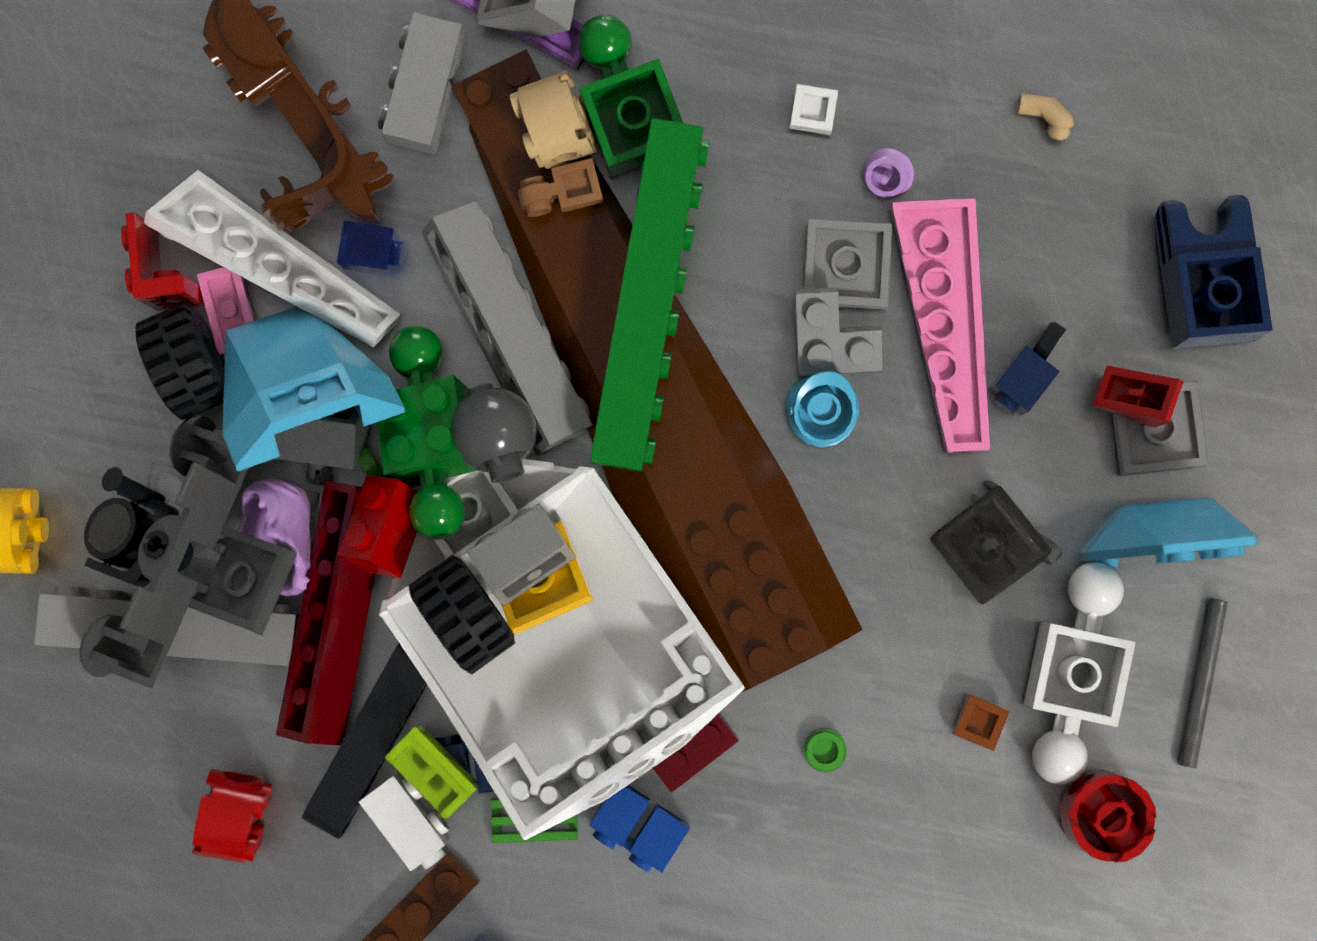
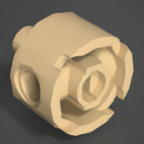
M567 70L519 87L517 92L510 94V101L517 118H523L528 129L527 133L522 134L526 151L530 159H536L539 168L545 167L550 169L596 152L594 135L581 96H572L571 89L575 88L576 84Z

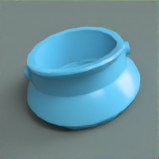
M821 371L813 375L803 376L796 381L787 396L786 414L788 423L794 434L808 445L820 448L837 445L850 435L856 425L857 418L859 417L857 394L851 383L839 373Z

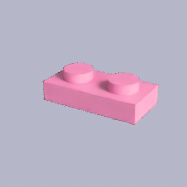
M222 267L197 274L216 348L219 355L224 357L226 330L255 321L244 278Z

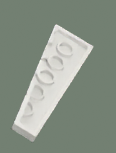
M199 170L146 211L143 223L160 232L163 237L186 246L371 347H374L399 320L400 313L285 231L277 230L275 225L271 224L264 216Z

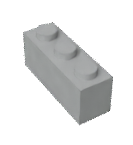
M413 12L410 25H403L399 39V48L403 49L399 65L394 64L392 66L388 86L390 89H393L389 105H382L378 119V128L382 129V135L387 143L436 155L453 90L452 85L455 82L466 40V33L462 24Z

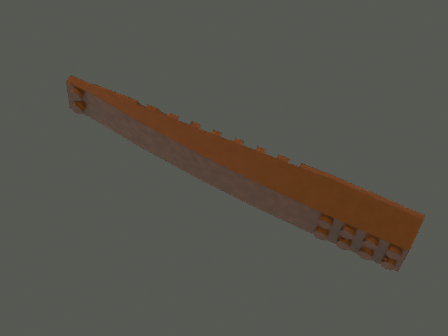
M527 49L453 84L452 87L470 122L469 131L559 359L566 364L570 372V382L577 396L581 397L589 408L592 426L587 430L593 443L633 224L595 162L594 166L603 203L562 213L559 200L555 199L551 204L552 211L537 217H528L526 210L521 209L517 192L521 189L519 183L522 180L534 176H543L545 182H554L551 168H539L536 159H530L522 138V134L527 133L528 129L523 118H517L510 101V94L517 92L519 87L541 80ZM589 154V155H587V156H584V157H581V158H578V159H575V160L566 162V163L561 164V165H565V164H569V163H573V162H577V161H581V160L590 159V158H592V157H591V155ZM674 293L671 309L679 311L675 337L666 336L664 352L672 353L667 379L659 378L656 395L664 396L660 422L651 420L648 436L649 438L656 439L652 464L644 463L642 472L603 465L602 468L615 500L745 687L742 691L744 692L831 649L863 629L787 477Z

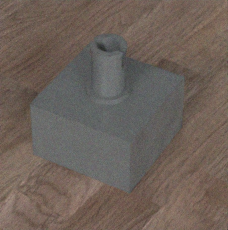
M351 407L274 434L280 457L275 459L308 463L306 480L310 484L315 485L316 475L320 474L319 486H324L325 481L333 482L334 480L333 467L354 470L372 424L364 427L355 407Z

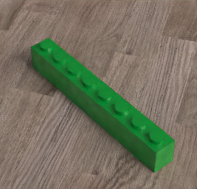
M656 118L651 120L590 462L592 464L642 472L644 463L652 464L656 439L648 437L651 420L660 422L664 396L656 395L659 378H668L672 353L664 352L667 335L675 337L679 311L671 309L674 293L683 294L687 268L679 267L682 250L689 252L691 250L695 226L686 224L689 208L698 209L702 183L694 182L697 166L706 167L710 141L702 140L704 127Z

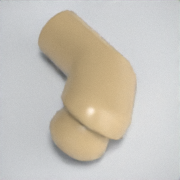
M1020 93L1017 114L1043 117L1049 123L1047 131L1048 135L1053 139L1064 140L1069 137L1070 128L1074 126L1073 115L1056 98Z

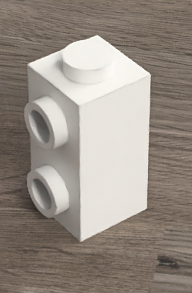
M398 772L359 801V803L410 871L420 864L427 870L446 855L442 847L450 840L445 834L449 831V827L435 809L431 812L427 810L420 800L423 796Z

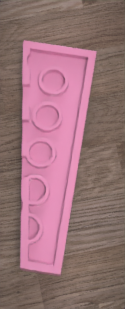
M976 199L892 202L890 205L891 215L945 453L990 450Z

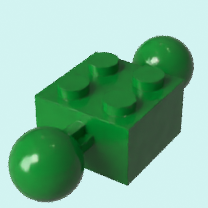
M598 15L588 20L579 33L578 46L584 60L591 66L602 69L605 78L579 87L580 96L609 177L639 167L642 175L652 118L683 123L660 60L656 59L628 69L625 60L632 47V38L628 27L615 16Z
M413 325L401 329L393 337L389 346L391 364L400 375L407 378L408 386L395 389L405 412L377 422L383 475L387 478L398 479L410 487L421 485V490L415 494L410 504L409 516L411 523L422 536L440 540L455 534L462 526L465 518L463 500L454 489L447 486L446 478L477 471L463 462V455L455 447L450 430L453 413L459 403L469 396L468 390L470 389L455 375L432 379V374L437 371L442 363V343L439 337L429 328Z

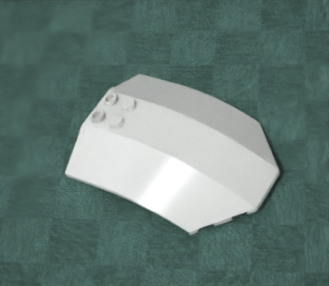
M531 459L522 460L524 474L505 482L492 483L489 473L474 471L446 478L447 486L454 489L463 500L465 518L462 526L452 536L440 540L426 538L417 532L401 579L392 577L387 599L382 601L379 616L385 621L449 717L524 840L592 806L602 803L685 746L707 723L745 689L595 469L582 466L578 468L555 466L552 462ZM540 504L554 524L562 521L565 525L594 601L519 634H514L515 644L475 673L470 674L460 668L429 627L410 596L409 584L453 554L465 563L507 622L500 601L488 588L467 551L475 547L476 542L482 536L490 532H497L511 523L512 518L521 510L533 508Z

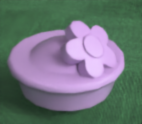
M892 148L879 149L871 153L865 160L862 170L863 180L868 189L875 195L884 198H896L904 194L911 187L914 178L913 165L909 158L901 151Z

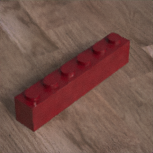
M325 481L310 556V568L307 571V577L310 580L307 583L306 590L303 592L276 730L277 736L306 744L341 746L344 739L375 574L368 573L337 555L362 489L360 486Z

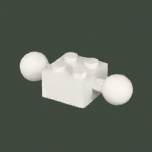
M1102 562L1086 563L1078 567L1070 577L1068 595L1072 604L1078 610L1074 628L1041 621L1026 688L1024 705L1032 709L1056 714L1053 730L1043 734L1037 740L1032 753V761L1037 773L1047 782L1056 785L1070 784L1079 779L1086 770L1088 752L1085 744L1078 737L1081 719L1118 727L1136 642L1100 634L1103 616L1113 612L1121 603L1124 595V585L1121 576L1113 567Z

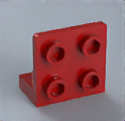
M126 213V226L121 228V240L124 250L126 252L129 251L130 268L125 270V283L128 292L133 294V298L156 311L167 310L183 302H187L193 307L205 306L200 286L193 282L191 278L180 275L178 270H161L158 231L144 224V218L137 213Z

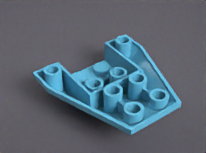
M297 306L226 330L222 435L237 472L280 457L274 434L351 407H355L364 427L405 412L393 383L385 372L333 326Z
M1211 497L1115 507L1078 555L1079 562H1102L1111 567L1119 566L1118 558L1155 555L1156 563L1196 560L1195 551H1200V559L1241 556L1246 554L1245 546L1259 545V538L1257 534Z

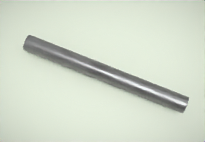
M1210 599L1179 762L1181 766L1197 768L1228 601Z

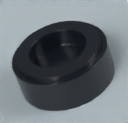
M1055 321L1051 322L1036 343L1033 351L1047 361L1067 329Z

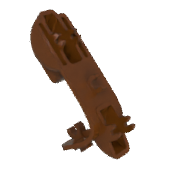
M213 0L205 19L203 35L208 44L202 47L217 69L223 65L227 68L232 78L226 81V83L241 103L248 99L254 107H257L271 97L317 162L322 173L320 179L314 183L294 190L293 185L284 176L279 177L278 179L284 187V193L275 198H272L264 188L260 190L261 197L264 200V203L260 205L262 215L271 224H274L277 230L288 228L290 232H293L303 227L311 219L310 216L339 204L348 214L359 220L381 224L370 194L390 186L394 177L392 174H387L388 168L384 162L377 161L379 159L377 152L358 155L346 135L339 129L331 115H342L351 107L347 98L341 100L338 104L329 103V96L339 89L335 81L326 82L319 90L317 97L286 53L285 48L293 37L292 30L288 29L278 35L286 24L284 18L280 17L267 21L278 11L275 6L268 5L262 8H255L250 0Z

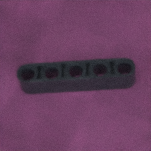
M398 643L301 818L337 839L343 836L360 807L359 801L365 798L386 760L385 756L393 748L427 687L425 680L400 643Z

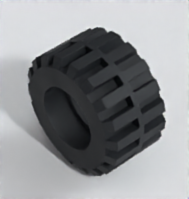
M183 302L136 323V343L143 365L161 400L176 417L183 421L223 403L225 360L223 356L219 355L213 334L208 325L193 306Z
M453 554L409 584L410 596L417 609L454 661L464 671L470 674L475 673L515 644L514 633L465 563Z

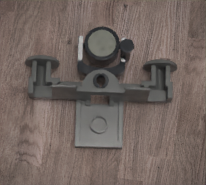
M197 415L187 418L172 435L169 448L170 460L173 468L186 477L175 501L176 504L184 507L181 516H179V512L175 507L165 503V496L123 475L120 468L112 467L103 476L102 487L105 491L111 492L115 490L118 495L128 500L111 498L103 501L94 509L86 523L84 544L92 556L104 562L101 563L87 558L84 566L137 586L124 618L119 615L100 617L89 626L82 636L79 649L80 662L84 670L93 677H105L113 673L130 681L153 688L188 607L263 635L297 553L224 526L249 468L237 472L224 441L223 430L217 429L216 424L209 417ZM138 505L154 509V515ZM190 541L221 554L208 585L177 573L184 570L192 560L194 553ZM113 565V566L118 567V568L129 569V570H127V571H121V570L116 569V568H113V567H111V566ZM151 582L149 589L143 588Z

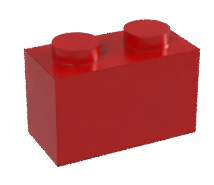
M366 475L337 555L368 573L401 579L417 534L409 516L410 504L417 491L398 479Z

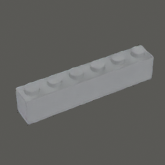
M475 200L432 217L421 233L501 388L516 393L530 406L537 426L533 450L536 455H539L580 436L591 427L589 408L585 401L577 396L570 382L571 376L566 364L559 360L554 352L548 329L543 323H539L532 309V300L529 292L524 286H520L512 271L513 265L509 254L505 249L500 248L493 234L494 229L490 217L481 211Z
M54 586V594H39L34 645L80 649L82 636L94 621L106 615H119L124 618L131 600L122 599L123 591L97 589L96 597L80 596L81 588ZM275 604L263 635H259L188 607L167 656L289 666L299 614L291 613L292 605Z

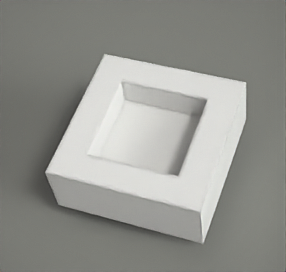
M797 84L789 129L831 135L838 90Z

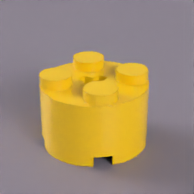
M0 488V573L35 574L39 564L38 552L40 542H46L49 536L47 517H40L39 493L36 488Z

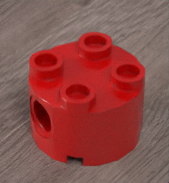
M211 769L205 785L211 786L210 794H202L193 835L192 845L195 846L192 854L239 863L254 861L256 851L260 849L265 824L257 823V820H262L264 810L268 808L272 783L264 782L262 777Z
M1106 770L1089 772L1074 781L1065 791L1063 799L1058 806L1061 826L1068 839L1081 851L1098 860L1113 861L1115 863L1127 862L1142 854L1152 842L1155 834L1156 807L1149 793L1136 781Z

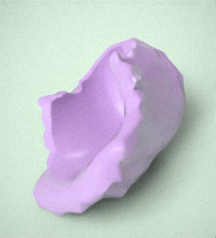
M269 477L258 480L242 492V520L237 531L297 553L280 595L296 596L306 590L307 583L310 580L305 576L310 568V503L305 489L295 481L282 477Z

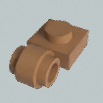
M593 158L551 168L553 183L545 182L543 176L524 179L519 183L521 189L517 192L521 209L526 210L528 217H537L550 213L552 211L551 204L555 199L559 200L562 213L603 203Z

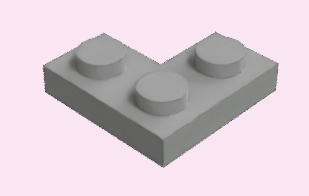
M837 287L794 290L797 372L799 376L813 375L821 371H833L836 373L883 371L882 329L880 326L839 328V293Z

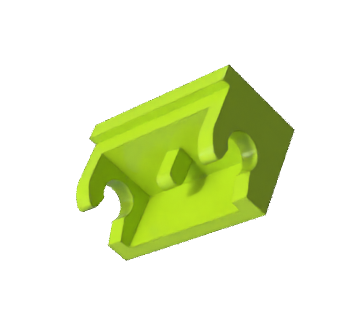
M421 724L415 726L385 756V759L418 790L445 820L481 786Z

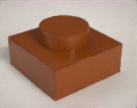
M967 694L952 734L994 751L1010 711Z

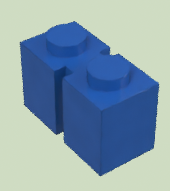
M627 785L601 803L589 824L590 827L595 829L592 836L611 849H614L617 844L628 849L632 853L628 859L644 871L650 873L654 867L662 873L689 831L690 825L657 803L635 839H632L629 835L649 805L650 798L632 786Z

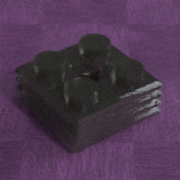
M999 485L937 530L930 538L934 547L982 605L1045 561L1051 553V548ZM984 536L988 539L995 538L998 541L997 550L999 553L994 549L988 551L983 549L982 545L986 541Z

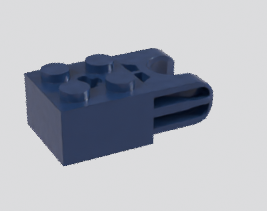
M1230 195L1219 206L1216 215L1217 229L1215 235H1205L1197 231L1189 219L1185 204L1176 200L1163 201L1156 210L1155 229L1172 349L1254 342L1273 331L1261 248L1256 247L1251 207L1248 198L1243 195Z

